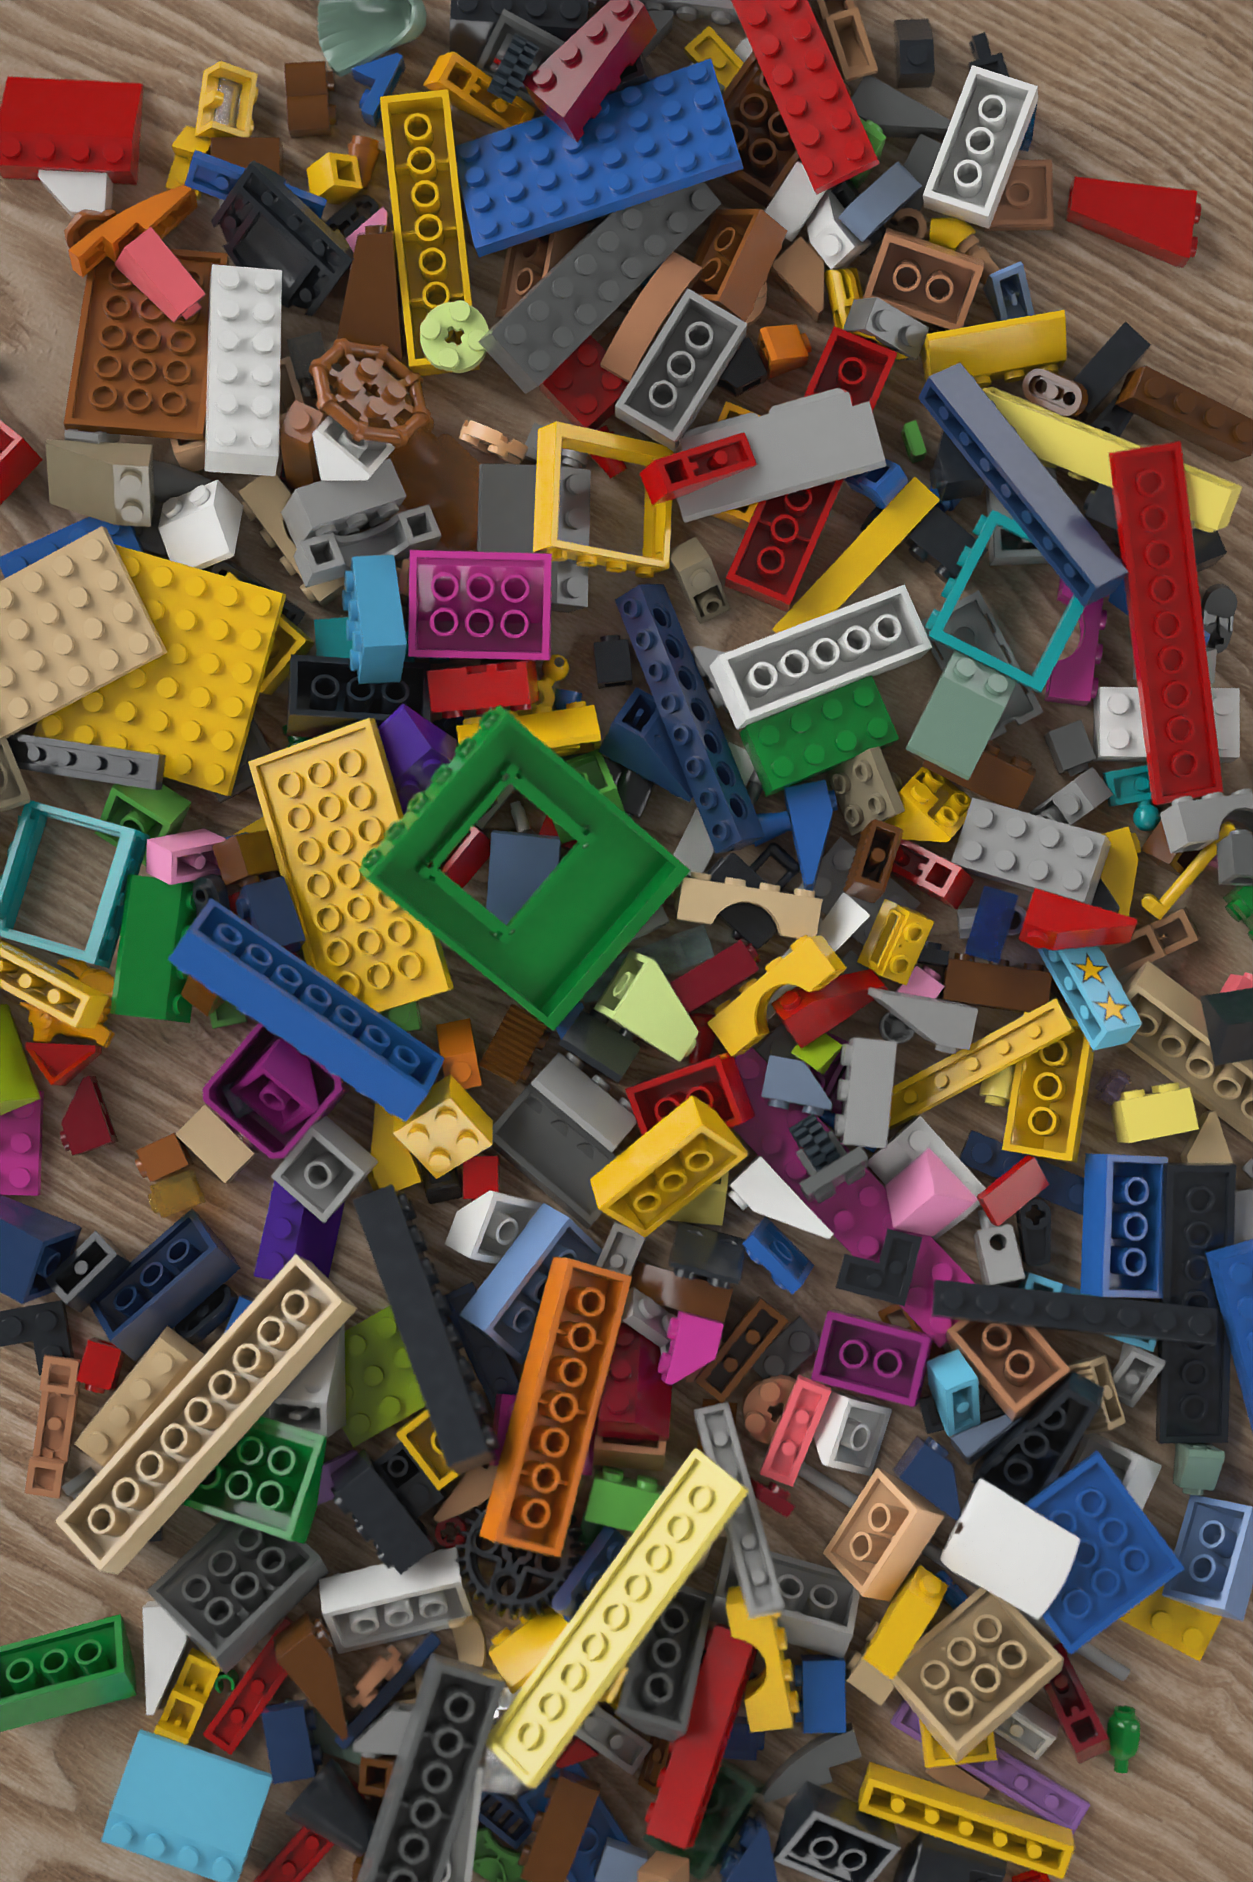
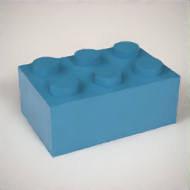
M394 555L353 556L350 571H345L344 573L345 590H342L343 610L349 613V619L346 620L347 640H352L353 649H350L351 670H357L359 684L401 682L407 644Z

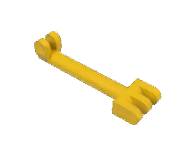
M1226 821L1220 826L1219 838L1200 851L1160 899L1151 893L1144 894L1141 901L1142 907L1161 920L1217 855V843L1227 837L1231 831L1235 830L1234 824Z

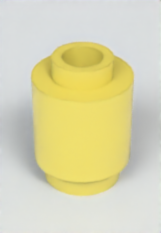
M1016 1063L981 1082L979 1095L985 1097L984 1103L1005 1107L1006 1102H1010Z

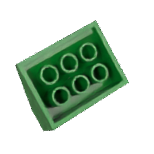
M260 1416L187 1497L182 1505L290 1541L305 1544L317 1509L327 1437Z

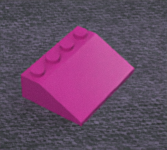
M410 550L408 657L550 660L552 554Z

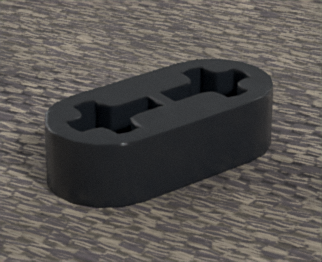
M358 195L328 219L325 224L331 229L336 228L339 231L349 225L344 230L346 239L368 220L365 216H361L353 222L359 215L357 208L360 206L364 209L371 207L370 214L372 216L379 210L378 204L371 196Z

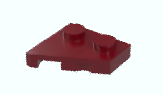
M749 1475L755 1498L786 1518H789L795 1508V1505L789 1500L791 1494L772 1481L766 1486Z

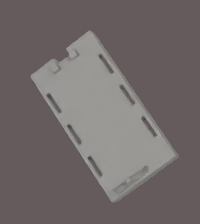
M979 590L959 600L943 631L1009 664L1000 648L1002 645L1011 661L1009 665L1021 670ZM984 615L987 616L995 633H992L986 619L984 618ZM929 617L921 621L927 635L930 630L925 628ZM929 639L932 645L930 650L943 672L954 651ZM933 642L935 643V645H936V647H937L939 653L941 654V656H942V658H943L942 661H941V659H940V657H939V655H938V653H937L935 647H934L933 644H932ZM1019 683L1016 684L989 739L990 741L1007 732L1004 725L1015 720L1019 726L1043 713L1031 689L1025 687L1027 694H1025Z

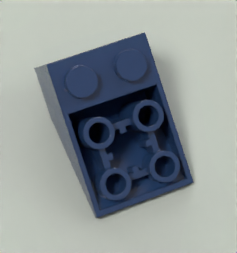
M636 687L613 720L598 752L609 757L613 762L636 772L642 778L650 780L668 790L674 796L690 803L693 798L655 700L652 695Z

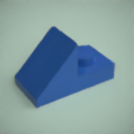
M394 53L351 69L356 82L371 88V90L366 89L364 91L359 108H361L363 121L375 128L382 117L380 97L393 94L405 70L403 55L399 53Z

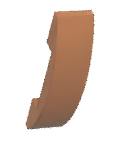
M673 251L657 269L632 305L605 353L600 366L629 383L687 288L691 290L702 273L703 268Z
M52 1355L44 1356L39 1388L42 1393L33 1456L29 1459L25 1494L57 1499L61 1497L77 1412L79 1382L76 1379L80 1369V1360Z

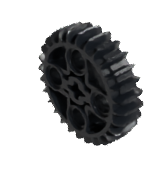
M488 1498L487 1500H485L487 1506H488L489 1498ZM477 1506L474 1507L476 1514L479 1516L476 1521L468 1517L465 1518V1521L471 1526L470 1532L459 1531V1534L467 1540L466 1544H456V1549L465 1553V1556L455 1559L456 1563L466 1566V1569L459 1574L464 1580L471 1579L464 1586L465 1590L472 1592L477 1589L472 1597L476 1603H480L486 1598L483 1609L488 1612L497 1605L496 1615L501 1618L505 1615L507 1609H509V1617L512 1620H517L519 1611H522L523 1617L526 1620H531L532 1609H535L537 1614L542 1617L545 1615L543 1607L545 1604L555 1610L552 1606V1600L575 1568V1564L583 1557L577 1554V1550L586 1548V1544L583 1541L575 1540L576 1537L583 1534L580 1527L571 1528L577 1521V1518L571 1514L564 1540V1550H562L560 1556V1568L556 1572L549 1573L546 1571V1563L548 1559L553 1557L551 1555L525 1549L528 1551L526 1557L520 1556L517 1558L514 1556L515 1551H520L523 1548L495 1542V1545L490 1550L483 1551L481 1549V1541L484 1537H481L480 1533L486 1510L484 1511ZM478 1557L496 1563L490 1586L481 1575ZM533 1576L553 1582L539 1594L526 1598ZM509 1579H515L517 1585L514 1593L509 1596H503L501 1592L503 1583Z

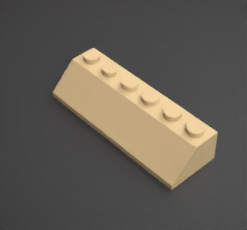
M1146 961L1122 987L1142 1022V1025L1130 1041L1124 1045L1174 1083L1179 1082V1087H1190L1192 1097L1209 1110L1216 1111L1221 1119L1253 1142V1060L1214 1066L1201 1001L1152 963Z

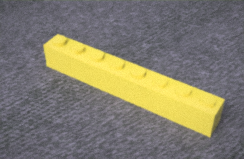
M995 387L982 389L988 398L995 403L997 409L1009 424L1015 428L1017 434L1029 449L1036 454L1043 466L1049 468H1057L1059 466L1069 470L1068 475L1081 481H1087L1089 478L1113 488L1108 453L1142 447L1070 417L1054 413ZM1184 463L1190 519L1195 521L1193 526L1206 532H1214V530L1227 527L1242 486Z

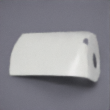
M979 1479L960 1512L961 1516L953 1526L940 1560L951 1571L1000 1597L1034 1618L1039 1619L1063 1586L1077 1552L1080 1538L1034 1512L992 1484ZM961 1522L963 1525V1529L959 1534H955V1531L959 1523Z

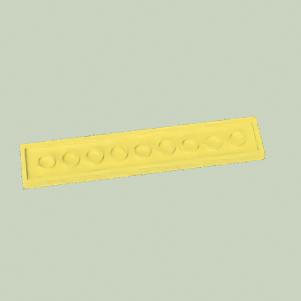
M697 1448L692 1451L488 1735L486 1745L528 1787L535 1789L749 1492L747 1488Z

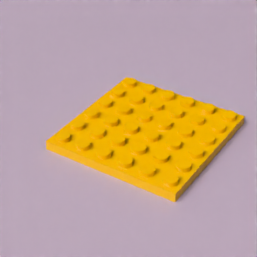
M115 544L167 653L37 722L34 736L166 755L163 777L231 796L286 594Z

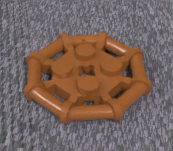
M346 338L336 339L333 347L320 358L311 361L309 372L314 378L318 397L317 408L322 413L326 412L352 434L353 440L357 442L368 440L390 443L398 448L405 446L408 439L421 426H425L430 422L431 412L426 407L421 385L423 378L419 373H413L388 351V346L383 344L373 346L349 342ZM354 357L364 358V359H362L361 362H359V361H356ZM337 361L343 368L340 372L331 368ZM382 365H384L400 380L397 381L392 375H390L385 369L382 368ZM329 385L333 386V390L337 388L338 395L331 393ZM365 391L370 392L372 396L368 397ZM408 392L412 406L405 404L404 397ZM400 417L406 422L403 425H398L395 420ZM371 422L379 423L377 427L369 426Z

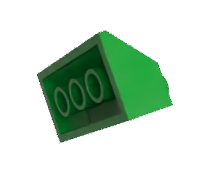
M128 874L110 1014L190 1023L192 1004L181 996L188 974L181 972L168 959L197 918L193 898L194 883L183 882L169 885L156 877Z
M121 1614L0 1646V1732L137 1696L135 1664Z

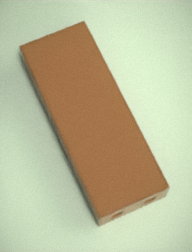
M958 1765L926 1769L928 1775L947 1788L983 1800L990 1790L988 1785Z

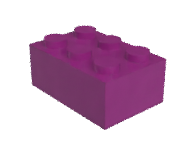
M835 1309L828 1310L811 1380L915 1407L919 1404L927 1370V1361L930 1358L935 1336Z

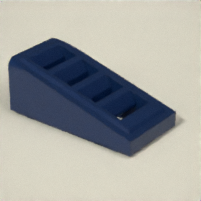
M484 1772L478 1820L516 1850L533 1832L530 1831L532 1822L519 1802ZM497 1800H499L500 1803L497 1805V1807L491 1813H489V1808ZM510 1809L512 1812L500 1824L498 1820ZM521 1818L523 1822L511 1834L508 1831L509 1828Z

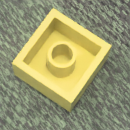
M1171 1082L1151 1086L1152 1093L1145 1094L1144 1089L1117 1093L1118 1100L1109 1101L1117 1142L1132 1143L1199 1129L1190 1087L1180 1088L1179 1082Z

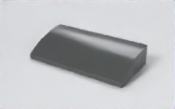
M529 1083L493 1125V1145L491 1147L586 1229H589L603 1213L598 1209L590 1179L613 1161L616 1156Z

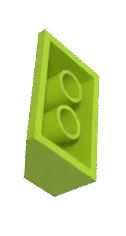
M8 1004L0 1005V1115L41 1099Z

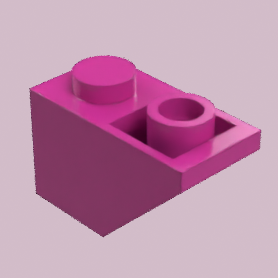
M683 1311L678 1312L677 1318L672 1317L667 1331V1338L671 1339L668 1353H662L658 1366V1373H662L661 1380L664 1383L673 1385L716 1358L724 1324L717 1320Z

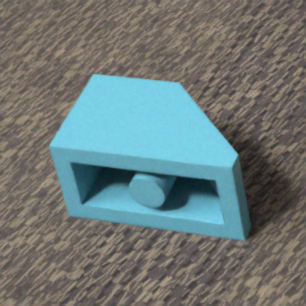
M959 1349L927 1361L928 1385L947 1435L950 1437L980 1425L978 1378Z

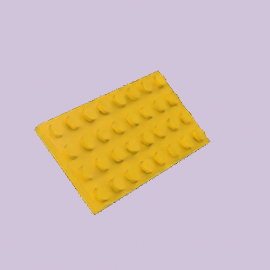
M375 718L362 720L249 761V767L281 876H284L306 939L302 945L306 963L378 1013L454 989L440 939L366 880L359 871L365 854L374 847L377 849L386 838L385 832L394 821H400L404 817Z

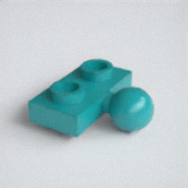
M1144 765L1103 773L1104 783L1113 793V795L1107 798L1108 806L1113 807L1137 802L1138 808L1133 814L1135 826L1142 831L1154 830L1160 822L1161 816L1160 811L1151 804L1148 766Z

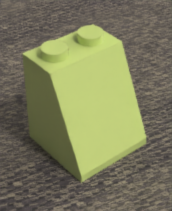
M630 950L593 1009L655 1049L681 1062L683 1057H687L693 1051L696 1045L695 1038L699 1032L658 964L651 958Z

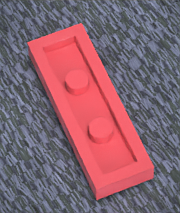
M798 1375L760 1468V1475L793 1487L832 1392L831 1387Z

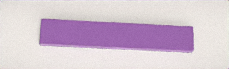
M903 1699L890 1723L922 1743L919 1718L906 1700ZM996 1745L997 1760L958 1764L961 1768L1046 1820L1072 1829L1073 1834L1090 1807L1088 1801Z

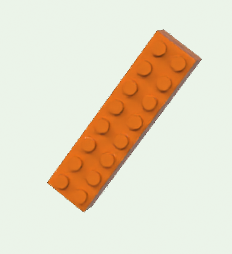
M552 1258L483 1521L481 1537L560 1558L628 1295L631 1276L570 1258Z

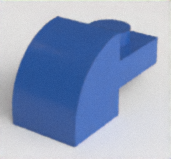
M886 458V467L844 479L852 490L870 498L875 506L880 509L886 508L908 484V478L901 467Z

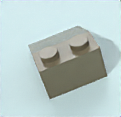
M46 439L50 504L114 525L151 527L155 507L152 444L111 442L95 444L81 441Z

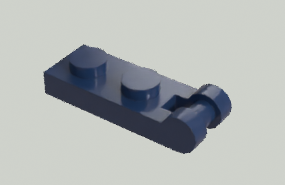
M606 1525L603 1527L552 1600L553 1608L568 1623L628 1542L614 1527Z

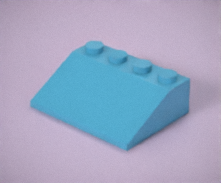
M140 1729L111 1807L101 1841L218 1882H238L246 1864L272 1783V1775Z

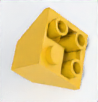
M922 766L898 792L905 811L884 822L901 828L904 831L902 840L948 842L963 826L971 799L947 778Z

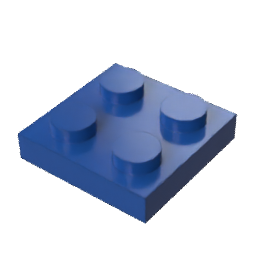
M766 1216L753 1228L743 1242L748 1256L755 1263H762L771 1272V1278L774 1283L783 1290L787 1289L792 1295L803 1285L815 1266Z

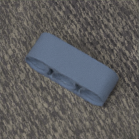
M898 161L860 194L842 212L838 219L864 243L897 211L907 204L921 189L922 185Z

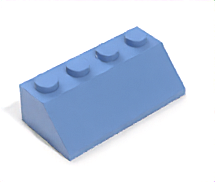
M543 1203L459 1316L478 1333L522 1365L529 1350L552 1258H570L595 1266L602 1249L572 1219Z

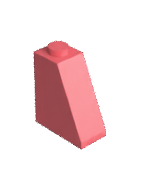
M152 227L124 247L115 262V266L173 322L181 316L188 320L202 308L199 302L205 296V292Z

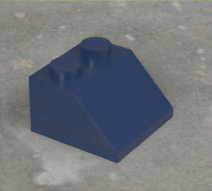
M916 1436L893 1468V1471L899 1479L957 1521L961 1513L953 1464L946 1458L949 1452L930 1436L925 1441Z

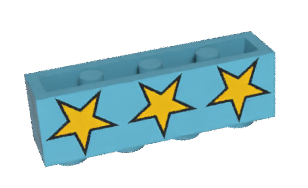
M1099 946L1053 951L1046 948H1037L1093 1051L1128 1043L1142 1025V1022Z

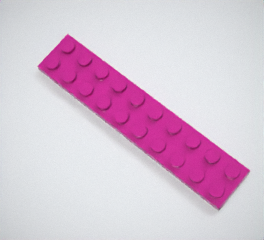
M753 1048L749 1049L745 1054L738 1055L735 1061L755 1117L732 1128L758 1156H761L826 1225L833 1233V1236L852 1256L878 1262L887 1229L922 1238L906 1303L901 1308L925 1333L934 1335L933 1342L939 1348L948 1341L946 1339L947 1330L960 1320L931 1317L934 1281L975 1283L931 1236L893 1228L886 1189L867 1168H865L866 1171L864 1172L866 1175L851 1185H848L846 1181L835 1187L836 1194L824 1202L818 1204L815 1199L808 1203L801 1191L800 1183L810 1176L796 1155L800 1148L790 1133L789 1128L811 1114L803 1113V1106L791 1103L788 1110L768 1106L769 1099L761 1097L767 1070L766 1061ZM814 1115L827 1133L831 1131L817 1115ZM841 1143L847 1154L851 1151Z

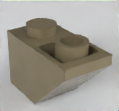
M696 537L670 549L671 568L700 624L731 609L711 558Z

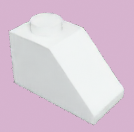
M38 170V177L44 187L72 218L82 210L103 212L106 209H112L113 183L107 173Z
M827 190L810 214L806 224L810 243L829 268L836 269L848 266L871 242L867 239L862 243L838 219L845 208L832 191Z

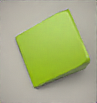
M824 1033L802 1049L797 1044L791 1053L824 1075L842 1049V1045Z

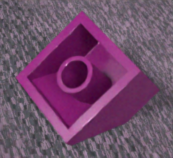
M282 1037L249 1060L229 1089L282 1134L312 1115L319 1107L309 1059Z

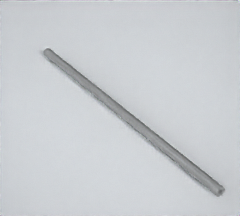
M802 1463L798 1473L799 1476L849 1508H852L858 1498L857 1495L807 1463ZM931 1542L927 1543L922 1551L923 1555L976 1589L980 1588V1586L946 1567L940 1560L943 1550ZM1017 1608L1031 1624L1060 1641L1042 1616L1036 1619ZM1088 1642L1075 1651L1122 1682L1129 1675L1130 1669Z

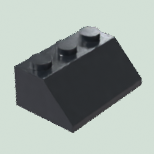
M806 1781L786 1806L773 1858L774 1861L825 1882H873L901 1849L894 1822L859 1811L857 1802Z

